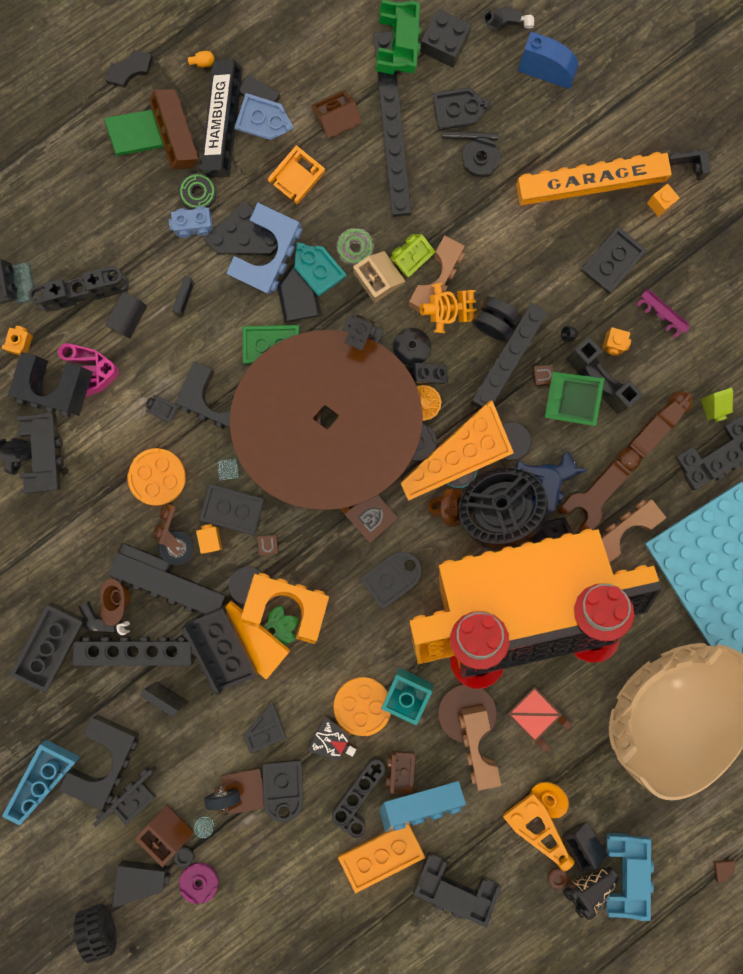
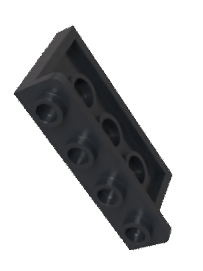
M225 606L190 619L182 627L183 636L188 640L192 654L200 663V669L206 675L209 687L216 695L220 694L223 689L258 676L259 673Z

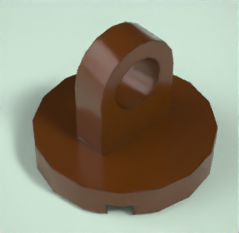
M447 489L443 497L432 499L428 504V510L431 515L442 517L448 527L459 526L461 524L459 502L462 492L459 489ZM437 505H441L439 509L434 510Z

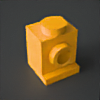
M16 326L15 329L9 328L2 349L16 355H20L21 352L28 353L33 335L29 334L26 328Z

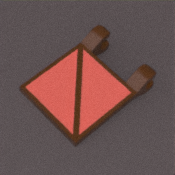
M535 687L507 713L544 752H547L550 746L541 736L556 721L566 730L572 726Z

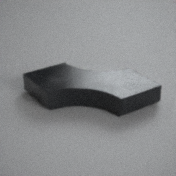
M133 50L127 60L121 63H110L106 82L125 88L128 82L135 76L148 75L153 58L152 55Z

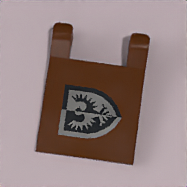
M379 495L357 504L351 509L349 507L340 508L369 543L398 519Z

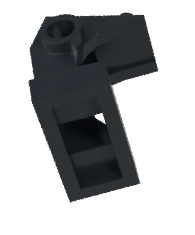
M358 314L355 317L349 316L343 328V331L349 332L345 344L361 351L368 338L379 343L384 333L383 330L375 326L374 321Z

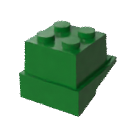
M553 372L545 418L597 426L605 379Z

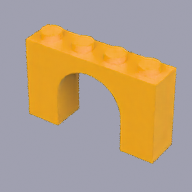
M264 573L254 574L239 622L259 627L266 603L276 596H288L294 599L301 609V621L295 639L315 644L329 596H326L325 592L320 590H314V592L306 590L307 587L300 584L290 585L288 581L283 579H270V576Z

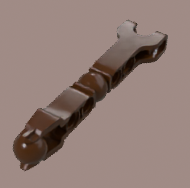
M685 391L672 393L668 399V404L652 416L650 421L626 446L627 448L619 451L617 459L601 473L584 493L569 495L559 506L558 511L561 514H568L575 507L581 508L585 513V519L580 525V531L586 529L593 530L601 521L602 505L625 481L631 471L639 467L641 459H644L678 423L682 415L690 411L693 405V395Z

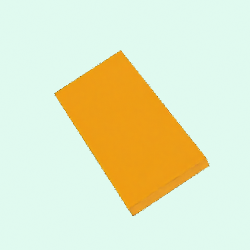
M230 601L226 609L258 673L267 680L291 650L261 625L254 627L239 622L243 610Z
M410 824L398 831L393 829L384 832L338 856L355 894L425 858Z

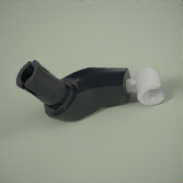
M507 6L494 12L487 10L482 17L483 21L487 23V27L494 31L500 30L506 25H519L520 22H524V28L527 29L534 26V17L532 15L522 16L523 11Z
M90 601L78 606L85 620V625L83 626L87 630L102 633H119L120 635L130 632V630L124 628V626L130 625L129 621L123 623L120 621L114 626L106 625L101 617L96 616Z

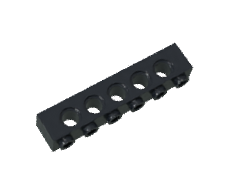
M80 637V640L73 643V666H191L194 664L191 646L184 637H177V640H169V637H158V640H150V637H138V640H131V637H119V640H111V637H99V640H92V637ZM93 646L98 647V656L92 653ZM112 646L118 648L119 653L117 656L112 654ZM132 646L138 648L137 656L131 654L130 649ZM151 646H155L158 649L156 656L150 653ZM170 646L177 648L176 656L169 653Z

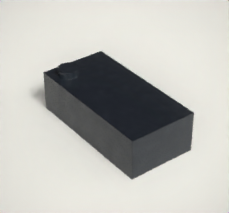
M52 602L47 604L9 676L46 693L51 688L85 622L84 618Z

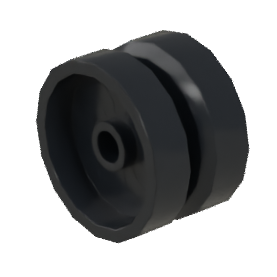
M486 296L480 305L482 311L476 312L472 319V324L484 334L496 340L507 342L513 334L511 327L518 325L522 318L521 314L506 302Z

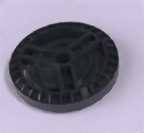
M500 467L486 471L472 480L465 488L459 502V516L467 534L477 543L491 548L514 547L532 538L543 526L548 514L547 494L536 476L521 468L519 469L521 471H518L516 467ZM530 489L536 496V506L533 514V502L526 499ZM472 510L475 511V517L480 526L487 531L480 529L473 523L471 518Z

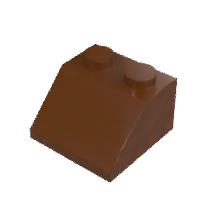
M345 90L311 105L322 131L328 138L336 137L340 132L354 129L358 124L362 123L355 101Z

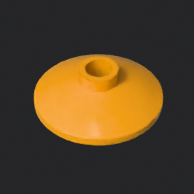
M541 782L533 787L531 793L534 791L547 807L551 818H560L567 812L569 801L567 795L559 786L550 782Z

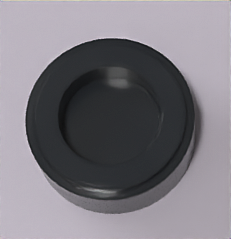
M182 846L174 855V862L182 868L188 867L194 860V851L189 846Z

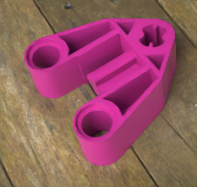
M68 343L62 344L58 349L60 358L70 364L96 363V365L81 366L93 371L92 377H97V379L90 380L85 397L103 391L119 375V368L96 350ZM69 350H73L72 356L67 358L66 353Z

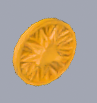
M417 386L422 405V421L430 420L438 414L441 408L440 395L430 386Z

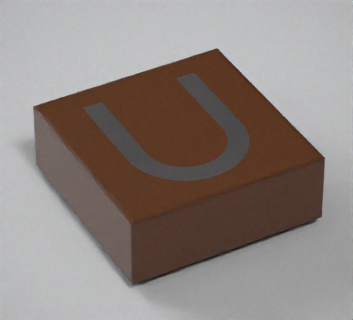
M553 365L533 367L535 386L551 385L552 373L554 372Z
M277 535L257 537L259 556L279 554Z

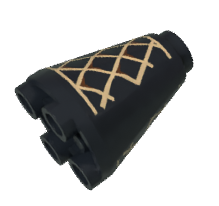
M611 867L602 868L568 883L562 892L569 901L572 900L576 907L574 909L581 918L585 917L587 920H592L616 887L619 877Z

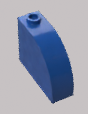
M531 32L518 71L570 89L578 70V60L574 53L554 39Z

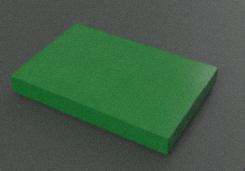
M152 110L104 118L115 156L164 147Z
M242 326L243 365H252L259 356L272 346L300 334V326Z

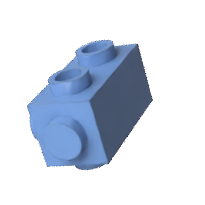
M199 206L193 210L181 208L171 212L172 219H169L170 230H173L175 235L180 238H188L194 234L206 236L213 231L212 214L209 208Z

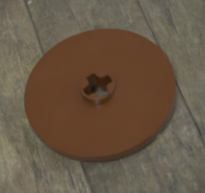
M460 684L445 693L439 704L438 717L442 729L449 737L464 743L463 735H466L465 728H461L459 716H462L461 709L480 705L485 706L490 730L481 739L490 733L496 721V706L488 692L484 689H473Z

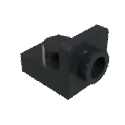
M153 395V397H149L145 407L147 408V413L170 423L178 405Z

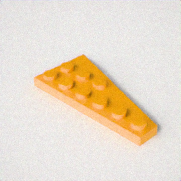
M490 400L400 481L408 501L514 453L493 401Z

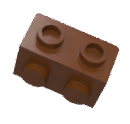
M392 751L391 757L388 756L387 769H391L390 776L386 777V788L389 789L391 795H394V792L413 793L415 752Z

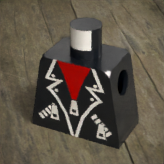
M326 714L308 747V751L338 761L341 753L353 757L357 747L348 742L351 734L348 731L346 732L337 721Z

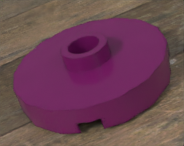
M197 862L190 864L184 869L179 878L181 895L192 904L208 902L214 897L218 889L219 879L217 873L212 866L206 863ZM196 880H201L202 884L198 885Z

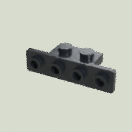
M155 766L151 769L147 767L138 775L141 779L136 783L132 781L124 789L126 793L122 797L117 795L110 802L112 806L108 810L104 808L95 816L97 820L93 825L95 827L99 825L112 811L125 825L136 817L157 797L144 783L157 768Z

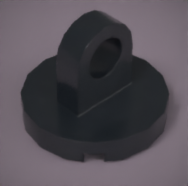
M11 438V441L1 439L0 459L4 460L5 473L16 475L20 469L21 462L32 458L31 443L18 438Z

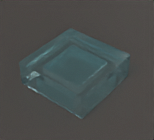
M236 458L217 461L220 481L239 478Z

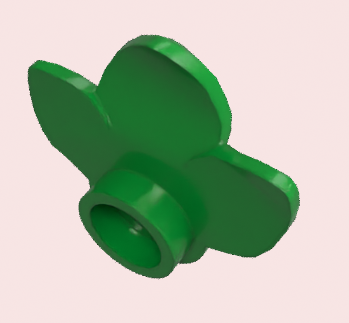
M277 606L268 614V622L263 628L268 632L270 627L275 628L276 632L272 635L281 643L289 644L296 640L292 631L297 627L299 618L292 615L284 616L283 606Z

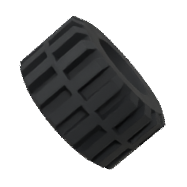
M101 903L78 911L75 914L73 929L75 943L82 959L86 963H91L113 955L116 950L117 937L115 924L108 908Z

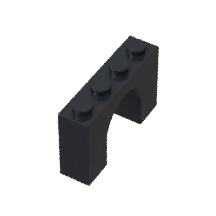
M588 337L566 360L581 376L605 379L602 399L616 414H619L633 405L643 394L630 380L624 384L619 383L603 369L597 357L602 350Z
M21 352L7 396L15 398L14 402L26 405L29 402V406L41 409V406H44V410L52 413L59 410L60 415L71 417V414L79 416L93 371L66 363L58 387L50 395L45 396L42 391V380L48 360Z
M194 361L175 403L180 406L179 410L189 414L192 411L197 413L196 417L207 422L210 419L215 421L213 425L224 429L225 426L230 428L231 410L225 413H217L210 410L206 404V390L215 372L211 368Z
M97 714L92 717L84 736L103 744L109 749L113 757L111 772L105 777L95 778L72 768L67 772L59 791L102 810L107 805L110 806V802L114 799L115 795L112 793L115 787H119L123 779L121 773L123 769H127L131 758H129L131 751H135L139 744V740H137L139 733Z

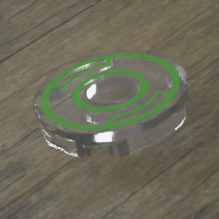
M361 228L347 229L341 233L337 240L338 256L348 265L358 264L368 256L373 255L374 243L372 237ZM358 243L361 248L358 251H352L350 245Z

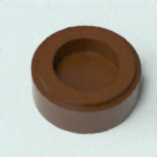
M560 867L552 868L549 871L548 881L553 888L563 889L568 884V875Z

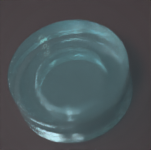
M201 817L194 824V833L199 838L209 837L214 830V823L208 817Z

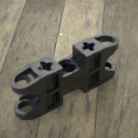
M107 267L82 273L83 277L68 281L59 279L37 285L29 291V299L44 311H55L75 306L79 301L91 298L99 300L125 292L129 287V281L118 268ZM111 272H118V275H109ZM124 279L125 285L122 288H116ZM83 286V290L80 293H76L77 288ZM36 291H42L43 294L38 298V300H34V293ZM51 304L49 307H43V305Z

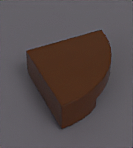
M733 859L713 861L716 882L721 883L728 880L734 872L735 861Z

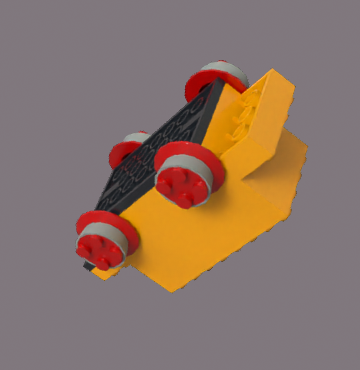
M586 529L581 531L580 534L575 535L568 533L557 539L546 538L535 544L527 542L522 544L521 547H506L495 553L487 551L482 553L481 556L474 557L470 555L463 557L459 561H444L439 565V586L445 611H437L428 617L419 615L410 620L412 642L417 663L422 664L450 657L451 669L458 681L473 689H485L495 684L506 668L568 654H574L578 659L589 663L607 660L617 651L620 637L624 636L631 628L634 616L647 613L662 590L655 567L642 565L636 567L633 571L620 570L613 575L599 529L593 531L592 529Z

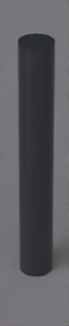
M442 131V139L476 140L477 138H487L491 141H498V133Z

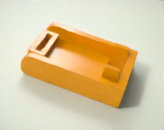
M296 145L269 176L268 182L272 184L277 180L273 184L274 187L290 200L296 196L294 203L299 204L325 173V168ZM301 158L313 166L310 170L311 173L298 163Z

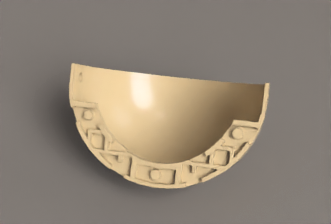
M705 643L680 646L662 653L661 658L652 663L648 661L638 669L617 696L618 702L615 709L611 711L609 721V737L612 748L626 771L645 789L659 798L679 800L704 790L731 766L743 749V653L728 646L719 644L717 646H706Z

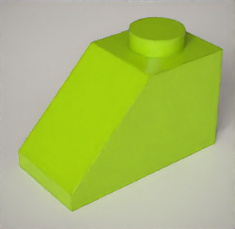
M732 388L701 399L708 421L715 419V422L727 419V414L733 413Z

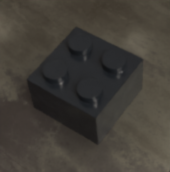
M437 9L421 41L420 52L454 68L470 36L472 24Z

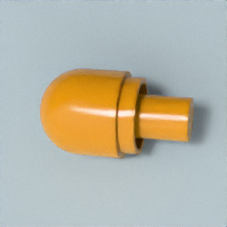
M199 51L195 53V56L188 57L189 65L197 64L201 68L213 65L215 60L213 53L210 51Z

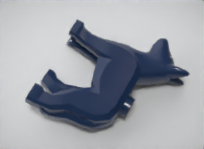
M568 451L563 454L559 465L543 464L541 466H529L524 464L523 461L516 462L518 471H521L519 470L520 468L536 476L542 483L548 498V514L555 510L558 503L562 502L563 492H560L562 482L587 471L586 468H578L577 463ZM535 494L526 495V499L533 502V514L536 506Z

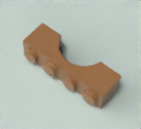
M445 235L435 253V259L441 267V275L432 283L442 282V292H446L448 286L445 284L448 279H453L457 271L454 269L457 262L461 264L466 254L463 252L464 245ZM432 284L418 285L409 301V307L420 312V304L430 303L429 296L435 294L434 287H431Z
M652 499L641 500L635 505L636 509L633 512H626L620 517L621 521L619 523H612L605 529L606 533L601 536L609 563L621 554L620 538L626 529L632 526H639L645 530H652L666 519V516Z
M480 705L461 709L462 716H459L461 728H465L466 735H463L465 747H469L470 753L466 754L468 765H472L473 772H470L472 784H476L478 791L501 786L495 760L485 758L478 751L481 737L490 730L485 706Z

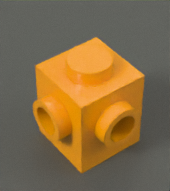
M613 327L606 332L601 350L606 351L610 355H621L625 350L629 349L631 339H629L630 332Z

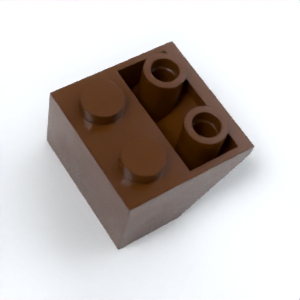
M166 804L139 832L134 840L163 867L195 831Z

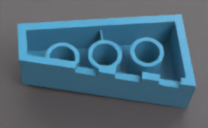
M48 740L41 743L2 817L21 825L81 757Z
M459 781L384 802L379 807V813L385 832L393 829L398 831L412 823L413 826L424 823V820L428 818L432 820L442 818L443 814L450 812V815L459 813L466 803Z

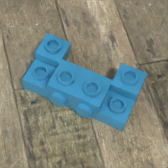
M607 833V854L611 857H622V893L610 894L606 900V913L609 917L651 921V893L654 892L653 882L651 881V873L654 872L653 861H651V839L648 836Z

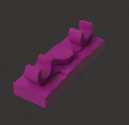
M647 288L641 295L643 298L639 300L637 306L639 307L642 303H647L648 308L644 311L645 313H648L653 306L657 311L658 317L662 320L667 319L672 323L668 324L666 331L672 327L676 328L677 332L673 335L674 338L678 337L681 331L685 333L690 328V324L652 291Z

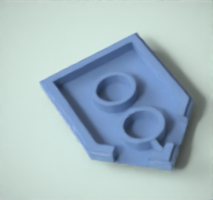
M245 93L234 129L272 140L294 129L282 104Z

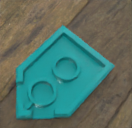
M297 242L294 268L318 296L323 295L347 277V274L324 247L308 246Z

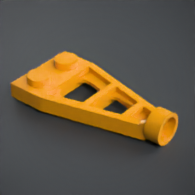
M534 791L503 814V818L517 834L552 859L563 872L569 870L574 865L575 861L569 855L547 807ZM538 816L542 819L545 829L539 834H534L527 829L526 824ZM549 834L557 842V845L552 849H548L541 842Z

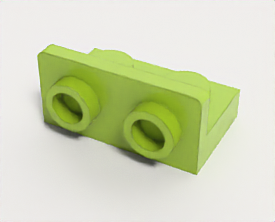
M422 234L410 235L405 240L406 243L402 247L396 248L390 257V260L408 278L435 253V250Z

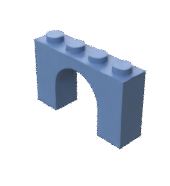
M257 203L250 221L271 231L275 235L278 242L277 254L270 263L263 266L252 265L234 256L226 274L271 294L272 291H276L279 285V281H277L279 275L285 272L287 267L285 262L288 256L291 257L295 249L293 244L296 239L300 238L303 229L300 222Z

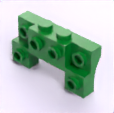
M381 1L378 23L393 26L391 50L378 49L375 71L394 75L395 70L414 74L417 67V55L420 52L421 46L418 43L421 35V27H419L420 2Z

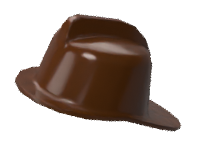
M108 579L101 587L100 613L106 625L114 626L121 621L124 609L130 603L131 595L125 585H121L116 579Z

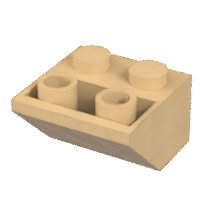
M385 251L370 255L353 266L354 275L374 303L406 283Z

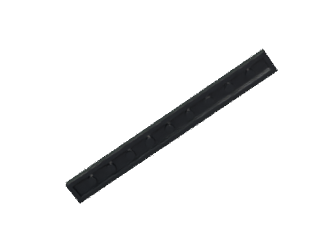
M392 32L374 33L375 55L379 48L391 50ZM396 70L394 75L377 71L392 217L411 215L397 74Z

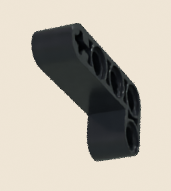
M379 756L369 759L333 809V822L353 838L362 837L366 829L365 819L356 811L385 772L384 760ZM373 764H380V770L376 768L373 772L372 777L371 772L373 771ZM361 779H367L370 781V784L363 787L359 782ZM356 795L358 801L352 803L348 800V797ZM338 811H344L346 813V817L338 818L336 816V813ZM354 823H359L362 825V828L360 830H354L352 828V825Z

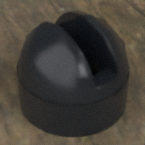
M571 326L563 327L561 331L562 340L565 342L574 341L578 336L576 328Z

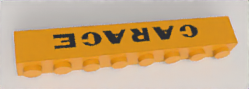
M655 152L645 157L637 155L627 160L619 158L609 163L600 161L591 166L582 164L573 169L564 167L554 172L546 170L536 175L523 174L518 177L516 189L519 205L522 206L666 182L672 174L668 153L661 154L660 152Z

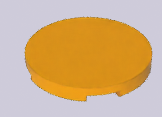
M159 448L148 449L134 458L127 477L128 485L138 500L154 506L165 505L174 501L183 491L186 482L185 468L181 460L172 452Z
M357 677L347 681L340 687L334 700V715L337 722L346 732L348 731L350 734L358 736H370L379 732L387 724L391 713L381 709L388 691L380 682L368 677Z

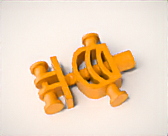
M442 282L432 284L431 287H434L435 294L429 296L430 303L420 304V314L431 316V322L436 323L435 333H445L443 331L444 324L454 322L457 314L459 322H472L475 311H477V308L473 309V303H476V300H474V292L476 290L457 291L456 300L453 293L442 292Z

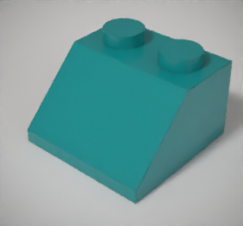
M399 668L381 709L417 726L433 692L434 683Z

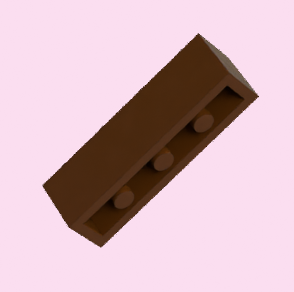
M176 89L154 90L149 102L171 170L193 168L198 160V152L194 147L192 133L188 129L187 118L183 114L181 100L177 95Z

